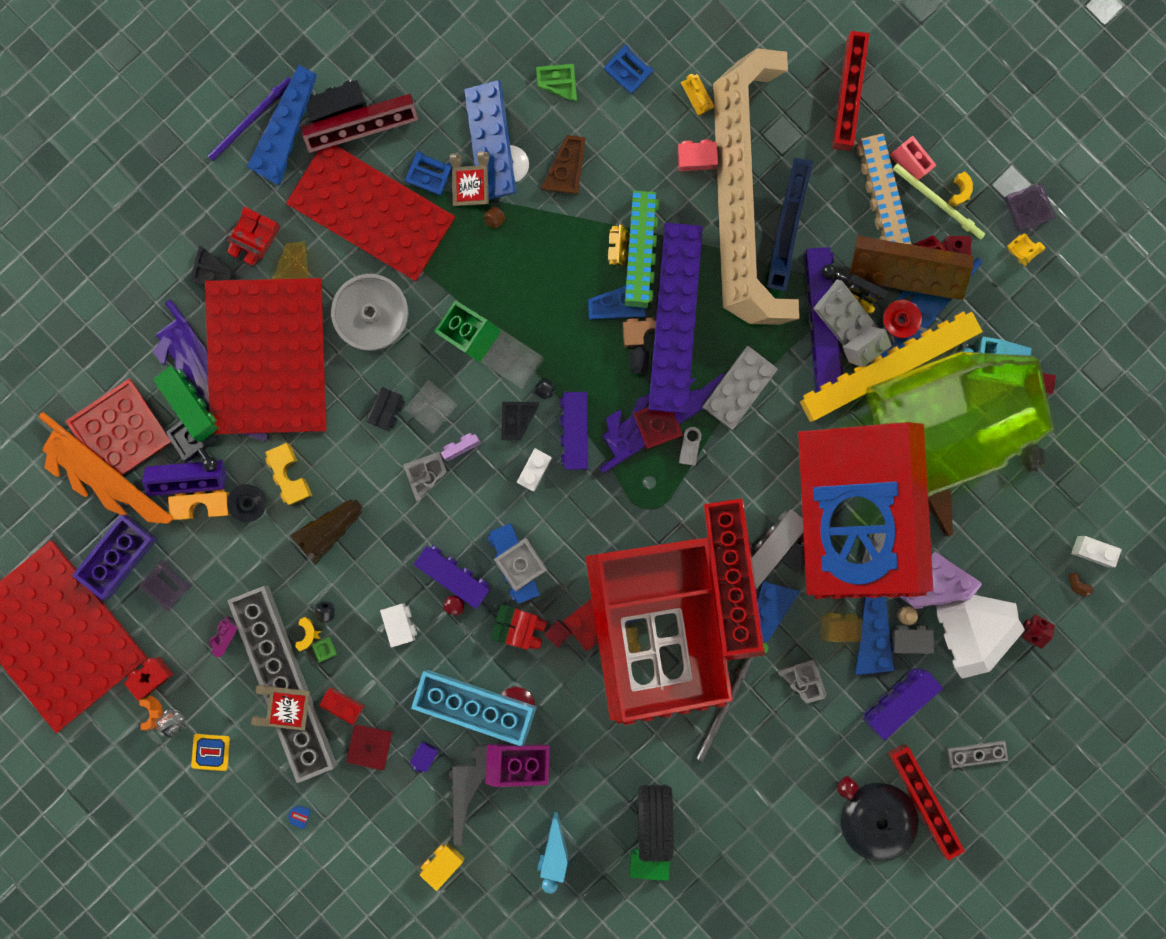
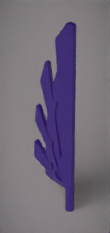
M168 300L165 305L176 320L156 334L160 342L153 350V353L161 364L165 365L169 352L175 360V368H180L196 385L200 398L207 405L205 409L209 413L207 349L173 301ZM267 433L244 434L261 441L269 439Z
M720 374L704 388L689 392L687 414L675 413L678 424L683 423L703 410L702 405L725 374ZM696 378L690 379V385L696 380ZM650 394L637 400L633 413L645 409L649 402ZM621 410L606 418L609 431L602 436L615 458L599 467L603 474L645 447L633 413L629 419L621 424Z

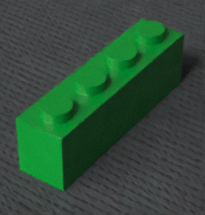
M170 366L153 380L192 438L202 442L219 429L215 423L217 419L211 412H207L205 409L207 405L202 398L196 396L197 390L191 383H187L185 380L187 378L186 374L180 368L176 369Z

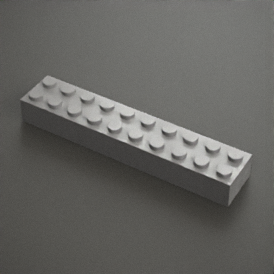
M269 585L227 600L259 685L309 691ZM263 694L268 706L269 695ZM310 695L305 731L276 727L297 783L332 770L337 766Z

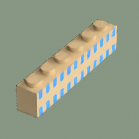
M884 133L861 138L856 149L858 156L862 158L861 170L867 178L866 190L871 194L870 206L876 214L875 226L877 230H880L881 234L879 239L911 244Z

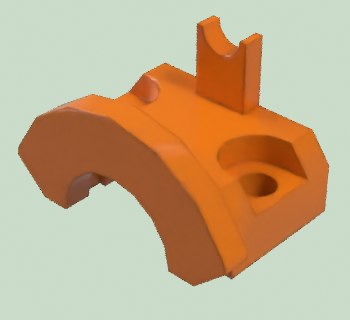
M149 695L147 698L139 700V705L146 707L150 714L149 719L141 723V730L154 729L159 725L163 716L162 705L155 697Z

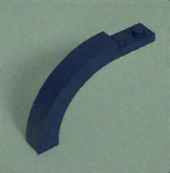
M794 157L776 232L767 288L786 292L798 224L813 166V161Z

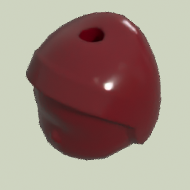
M456 595L449 596L443 604V610L450 615H461L464 610V601Z
M849 776L843 777L837 785V792L848 800H852L857 790H859L856 781Z

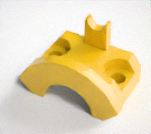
M965 171L954 178L953 183L959 186L960 194L950 198L948 204L951 207H956L966 200H970L973 182Z
M1025 233L1019 235L1007 246L1010 253L1016 256L1019 263H1022L1024 266L1046 249L1041 242L1033 243Z
M306 617L300 618L299 625L306 631V636L302 641L296 642L295 646L298 651L308 648L314 638L321 639L318 634L322 631L314 630L313 621Z

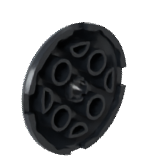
M871 783L860 787L852 800L847 799L842 809L841 829L846 842L858 855L872 861H888L901 856L911 847L918 832L919 821L914 803L901 789L887 783ZM885 819V824L880 828L877 827V821Z

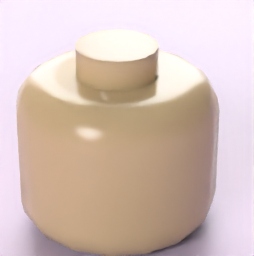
M904 606L899 609L897 618L901 624L910 626L917 621L918 613L913 607Z

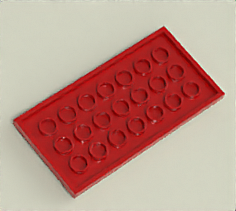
M336 145L318 150L286 202L291 208L415 282L419 279L455 220L454 215Z

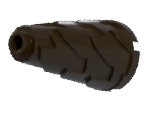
M351 499L345 501L315 521H311L296 532H293L290 537L312 563L316 565L334 547L333 544L359 518L363 507L356 499L354 501Z

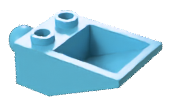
M981 337L975 340L974 351L970 348H964L960 351L959 358L964 363L972 362L971 378L1027 386L1032 348L1001 339Z
M554 812L545 854L540 855L537 871H541L540 878H544L542 888L549 894L557 890V882L563 883L568 864V853L557 812Z

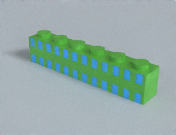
M633 191L625 306L648 308V302H652L653 290H649L650 283L653 284L654 272H651V265H655V254L652 253V247H656L657 235H653V230L657 229L658 217H654L655 211L659 209V199H656V192Z

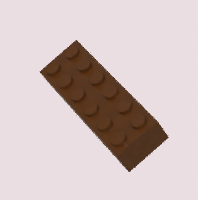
M857 235L849 276L855 274L874 285L963 300L973 270V256Z

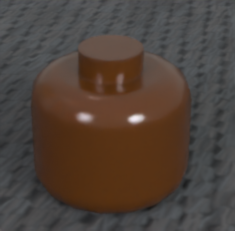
M492 207L484 215L485 224L494 229L503 224L506 219L504 213L498 207Z

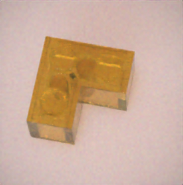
M826 612V616H821L820 639L830 642H861L862 619L857 618V614H845V617H841V614Z

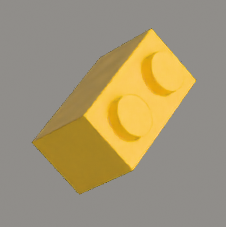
M448 842L445 846L441 844L434 852L436 856L431 861L427 859L420 867L422 869L420 876L436 891L465 859Z

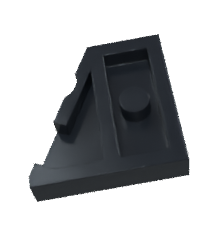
M202 246L198 247L190 278L191 282L205 285V281L232 279L233 272L205 248Z
M502 402L501 440L521 441L539 407V402Z

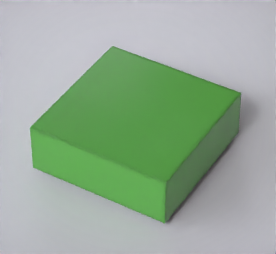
M330 637L311 645L318 662L337 655Z

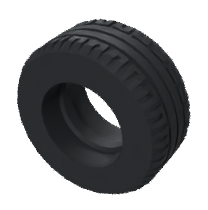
M642 785L638 788L639 859L643 862H669L673 859L672 788L668 785Z

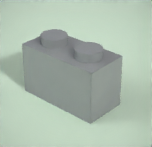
M870 326L845 344L843 349L849 363L864 367L889 349L891 343L886 330Z

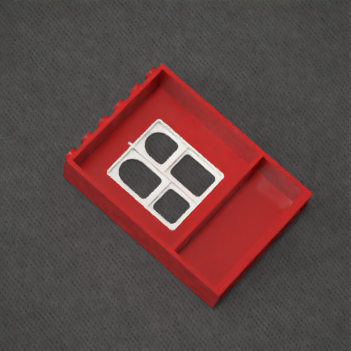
M708 538L585 556L610 720L617 721V724L630 725L634 724L635 720L651 721L657 716L661 718L671 717L672 713L687 714L693 709H697V711L709 709L708 706L723 707L727 706L726 702L733 701L727 661L723 656ZM674 613L677 618L678 635L658 638L655 617L657 615ZM645 618L649 633L650 649L648 651L630 653L625 622ZM680 644L684 670L677 679L667 678L662 671L659 652L662 646ZM650 658L653 661L654 677L650 683L640 685L633 678L631 663Z

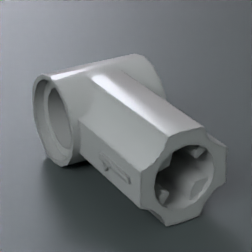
M695 427L687 428L683 433L679 463L696 466L701 432ZM691 430L697 434V438L693 442L687 438V434Z

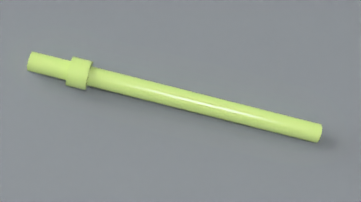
M897 163L893 167L896 173L958 221L964 230L970 231L980 240L985 236V233L975 226V222L970 218L966 219Z

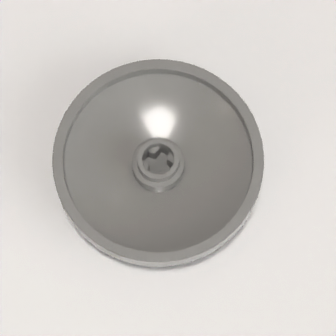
M362 274L345 282L337 291L331 307L332 322L339 336L354 348L365 351H376L392 345L403 334L409 316L408 303L401 289L390 279L377 274Z

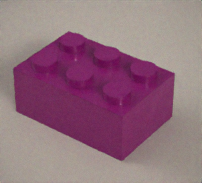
M526 743L523 746L516 744H487L485 784L495 787L548 785L550 746L539 743Z

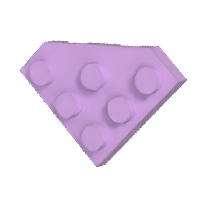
M934 552L931 555L933 591L926 592L927 596H900V598L913 608L920 609L923 606H937L949 604L952 601L970 600L982 584Z

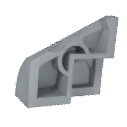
M440 452L403 465L416 501H419L427 490L431 489L435 482L447 472Z
M815 658L778 670V674L790 684L794 691L800 694V697L806 703L825 699L827 694Z

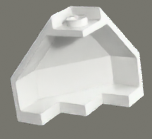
M973 595L970 600L952 601L949 604L936 606L939 622L943 623L945 629L944 637L948 649L952 650L954 656V667L961 678L990 672L1025 630L1018 618L1016 603Z

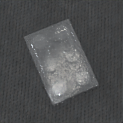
M502 330L481 360V363L524 390L544 358Z

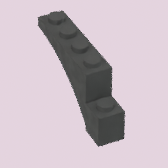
M477 744L475 749H472V761H476V764H454L452 769L449 770V781H453V789H450L449 793L450 801H453V809H450V821L454 820V828L450 829V839L454 840V846H462L464 825L470 802L480 783L486 777L487 744Z

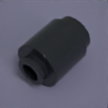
M634 347V350H630L629 369H631V374H646L649 365V351H645V347Z

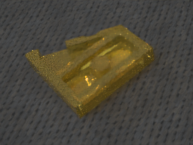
M305 241L285 244L283 255L279 259L277 270L272 279L309 278Z

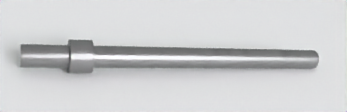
M754 657L745 658L741 668L739 667L736 672L737 676L731 686L733 700L743 679H746L749 674L748 669ZM733 701L726 702L727 706L721 707L696 759L704 761Z

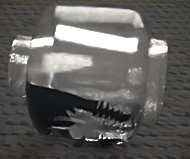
M168 709L160 715L161 718L156 719V731L162 737L172 738L185 727L184 721H186V718L178 709Z

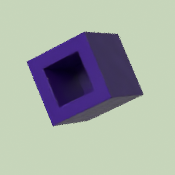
M422 741L410 761V764L413 765L412 768L419 773L423 771L427 773L439 749Z

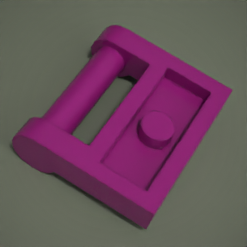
M228 616L219 622L216 636L211 637L208 641L215 657L223 656L238 629L234 619Z

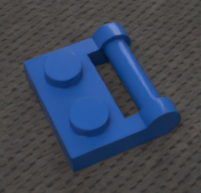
M625 45L604 67V71L632 95L651 76L654 69L643 63L630 51L631 48ZM622 58H628L643 73L639 75Z
M417 151L405 182L441 196L448 177L452 172L451 163L445 164ZM422 162L443 170V174L440 175L422 168L419 164Z

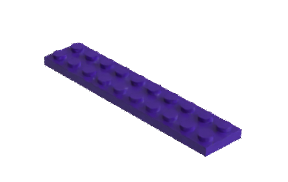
M666 222L664 224L648 411L687 414L703 226Z

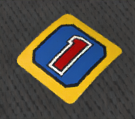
M194 734L191 767L193 769L226 771L228 768L230 737Z

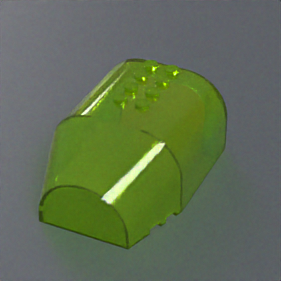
M958 352L869 386L866 389V399L873 425L902 422L924 424L928 497L1004 468L1009 464L1007 462L1015 455L1020 456L1025 447L1031 443L1035 445L1054 430L1040 361L1030 355Z

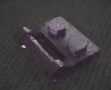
M163 559L139 586L166 611H170L192 587V584L188 581L185 582L167 566L168 563ZM163 571L180 589L178 591L173 589L158 574Z

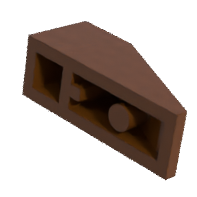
M941 474L927 481L928 504L935 520L946 537L953 535L952 499L949 488L951 485L947 477H943Z

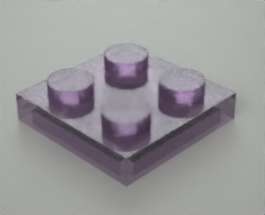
M1043 183L1005 196L1018 232L1056 218Z

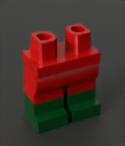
M500 604L496 621L514 627L495 623L490 640L527 650L529 648L540 649L542 639L534 637L533 634L535 629L545 632L547 621L538 618L539 615Z

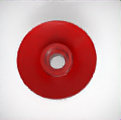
M897 300L885 309L883 323L886 330L892 336L908 338L919 330L922 316L919 308L914 303L908 300ZM898 317H902L904 323H899Z

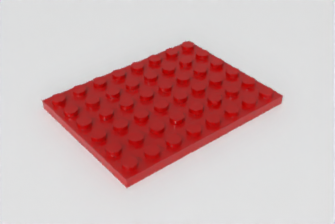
M322 278L205 281L209 412L217 419L215 423L219 427L213 434L327 431Z
M50 540L0 581V664L54 732L59 733L138 668L148 657L102 600L72 576L76 568L55 542Z

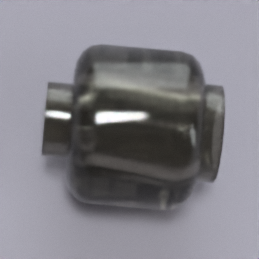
M1023 445V448L1019 450V466L1026 468V472H1038V468L1044 467L1045 451L1043 448H1039V445Z

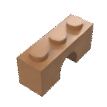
M646 318V321L627 319V322H623L624 348L643 347L644 335L650 331L655 332L656 318Z

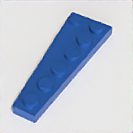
M298 65L247 165L248 168L277 185H280L288 164L286 162L289 153L292 152L295 135L298 134L301 117L304 116L307 102L317 78V74L301 65Z

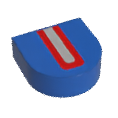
M303 806L294 807L288 815L290 823L304 829L311 809Z

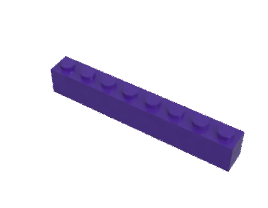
M830 247L809 248L804 251L816 393L821 391L820 386L828 382L834 384L838 382L837 377L844 374L843 366H840L842 349L838 346V339L813 309L833 283H835L834 278L825 279L821 274V269L824 265L834 263L833 252H830Z

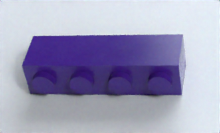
M564 392V397H560V408H564V416H560L561 428H564V435H561V447H565V454H561V466H565V470H588L587 392Z
M217 460L218 468L213 472L205 471L202 467L203 462L148 466L145 468L142 480L146 495L156 496L224 490L227 474L223 460Z
M426 546L413 565L469 605L478 609L491 590L488 588L489 584L481 578L477 580L472 577L474 573L466 567L463 569L456 565L458 562L452 557L448 556L445 558L441 555L442 550L436 546Z

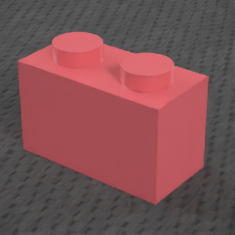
M911 136L889 154L896 164L898 163L918 180L936 166L914 136Z
M702 140L700 143L683 141L681 144H678L679 171L717 169V142Z

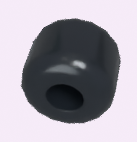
M542 378L535 386L534 393L542 399L551 398L555 393L553 391L555 385L547 378Z
M324 601L316 605L315 617L318 621L327 623L334 619L335 607L331 602Z

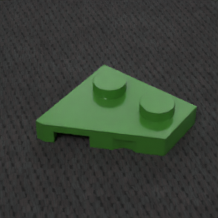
M574 64L536 67L539 89L577 102Z

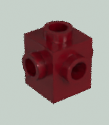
M1034 614L1030 619L1024 621L1023 627L1025 630L1022 633V638L1042 649L1053 639L1055 625L1046 619Z

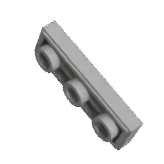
M1004 740L946 748L949 768L1008 761L1006 742ZM980 752V756L976 758V753Z

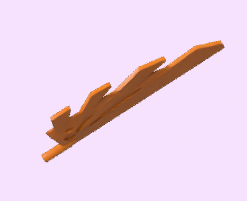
M42 412L39 415V418L53 429L42 449L47 454L44 468L50 473L60 477V464L66 469L73 490L87 497L88 493L81 482L83 481L92 487L106 509L120 515H127V513L116 500L133 507L147 522L168 524L172 521L173 517L46 413Z

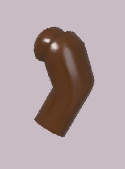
M1078 572L1068 574L1073 592L1083 597H1088L1093 593L1091 585L1080 582Z

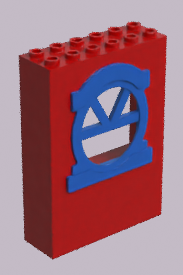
M902 422L798 432L807 595H814V599L927 596L926 592L933 591L924 424ZM856 496L872 501L879 508L885 520V525L830 528V520L836 507L845 499ZM867 534H886L884 545L879 553ZM849 535L841 553L838 554L832 545L831 536ZM858 536L872 557L871 561L864 564H853L847 561Z

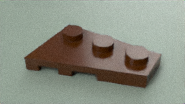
M566 135L557 157L540 188L541 190L578 195L586 137Z

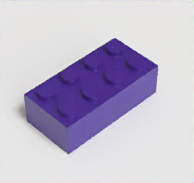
M120 515L72 576L101 600L110 599L157 541V538L129 515Z
M922 668L912 669L903 682L899 681L892 687V692L881 696L878 699L879 703L874 708L871 706L863 713L865 715L862 717L863 721L879 738L885 741L943 689L927 670Z

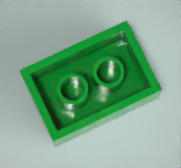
M455 300L434 332L480 363L502 330Z

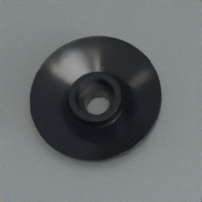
M244 484L237 486L230 492L227 499V507L235 519L241 522H252L263 515L266 509V498L258 487ZM243 502H248L250 506L245 508Z

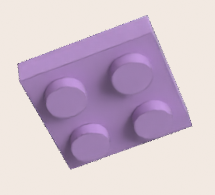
M469 433L460 438L461 442L457 444L452 442L443 447L444 451L441 452L443 458L446 461H450L480 445L481 441L478 436Z

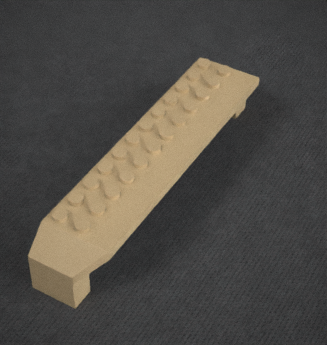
M758 48L738 60L713 83L715 138L718 156L717 184L722 300L724 309L749 324L781 325L799 319V300L775 299L757 279L748 85L752 81L770 82L787 72L788 60L787 52Z

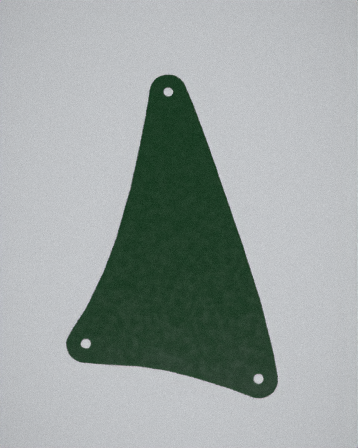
M403 185L455 216V220L423 272L461 304L502 330L498 337L541 378H547L554 383L555 388L553 391H555L559 399L564 397V392H587L588 435L607 462L615 458L602 436L609 431L606 418L621 410V424L631 417L637 400L650 394L655 338L654 331L647 332L643 337V347H645V351H649V365L646 374H631V369H629L630 350H634V347L624 348L623 322H627V319L646 321V318H656L663 235L653 233V235H657L656 247H652V253L655 254V265H651V272H654L653 284L650 283L649 290H653L652 302H648L646 317L589 320L588 299L626 286L628 259L625 266L619 263L617 265H610L608 261L609 247H615V244H609L610 230H612V226L618 225L489 200V204L453 206V193L443 191L442 195L439 196L415 186ZM492 207H498L506 218L505 222L495 229L488 227L484 219L485 213ZM629 241L627 242V251H628V252H629ZM701 244L690 379L696 378V380L690 385L689 392L702 389L720 374H726L746 346L752 348L774 365L794 344L810 332L808 307L805 309L799 308V319L781 325L749 324L724 309L720 249ZM756 259L757 279L775 299L807 297L806 276L790 270L786 292L767 288L770 263ZM703 409L679 424L682 434L690 427L700 430L701 440L697 457L721 422ZM693 430L687 434L689 441L693 442L697 438V434ZM683 436L650 449L644 447L612 468L624 492L633 504L644 509H655L663 506L670 500L692 466L679 463ZM646 476L655 478L656 485L654 488L647 489L643 486V479Z

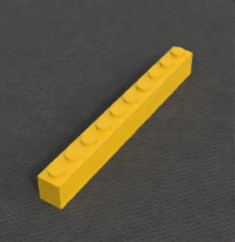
M963 311L954 316V321L949 323L946 320L938 324L939 329L933 332L929 329L921 333L922 338L918 340L912 338L904 342L905 346L901 349L896 346L887 351L889 355L883 358L879 355L871 361L872 364L866 367L858 366L854 368L855 373L851 375L845 373L837 377L838 382L834 384L828 382L820 386L821 391L815 393L812 390L803 395L804 399L800 401V404L809 421H815L982 333L983 331L973 312L965 314Z

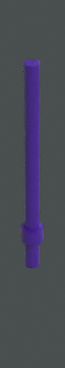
M287 77L279 86H275L271 93L208 157L214 161L267 107L284 94L283 92L288 87L291 79Z

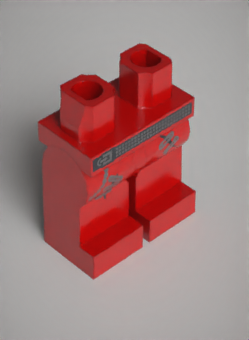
M244 206L240 220L228 239L230 245L227 253L238 259L242 250L247 252L243 261L254 267L258 259L263 260L264 254L270 247L280 226L277 222Z

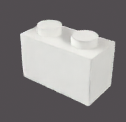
M534 449L517 483L535 492L552 457Z
M1077 536L1071 554L1106 567H1116L1122 549L1087 536Z
M403 603L380 610L391 647L415 640L417 631L415 625H411L409 619L412 617L409 606Z

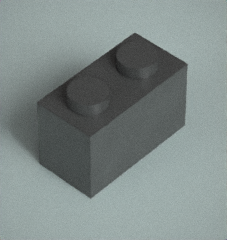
M897 625V629H891L892 653L934 654V630L928 629V626L917 625L916 629H908L907 625Z

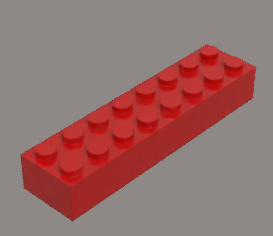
M743 499L704 504L723 656L726 661L764 656L765 648Z

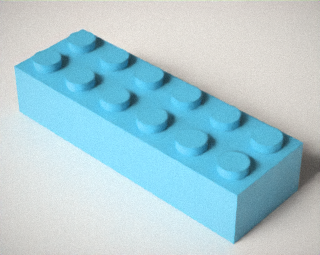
M430 670L423 671L411 707L413 710L518 746L525 744L537 706Z

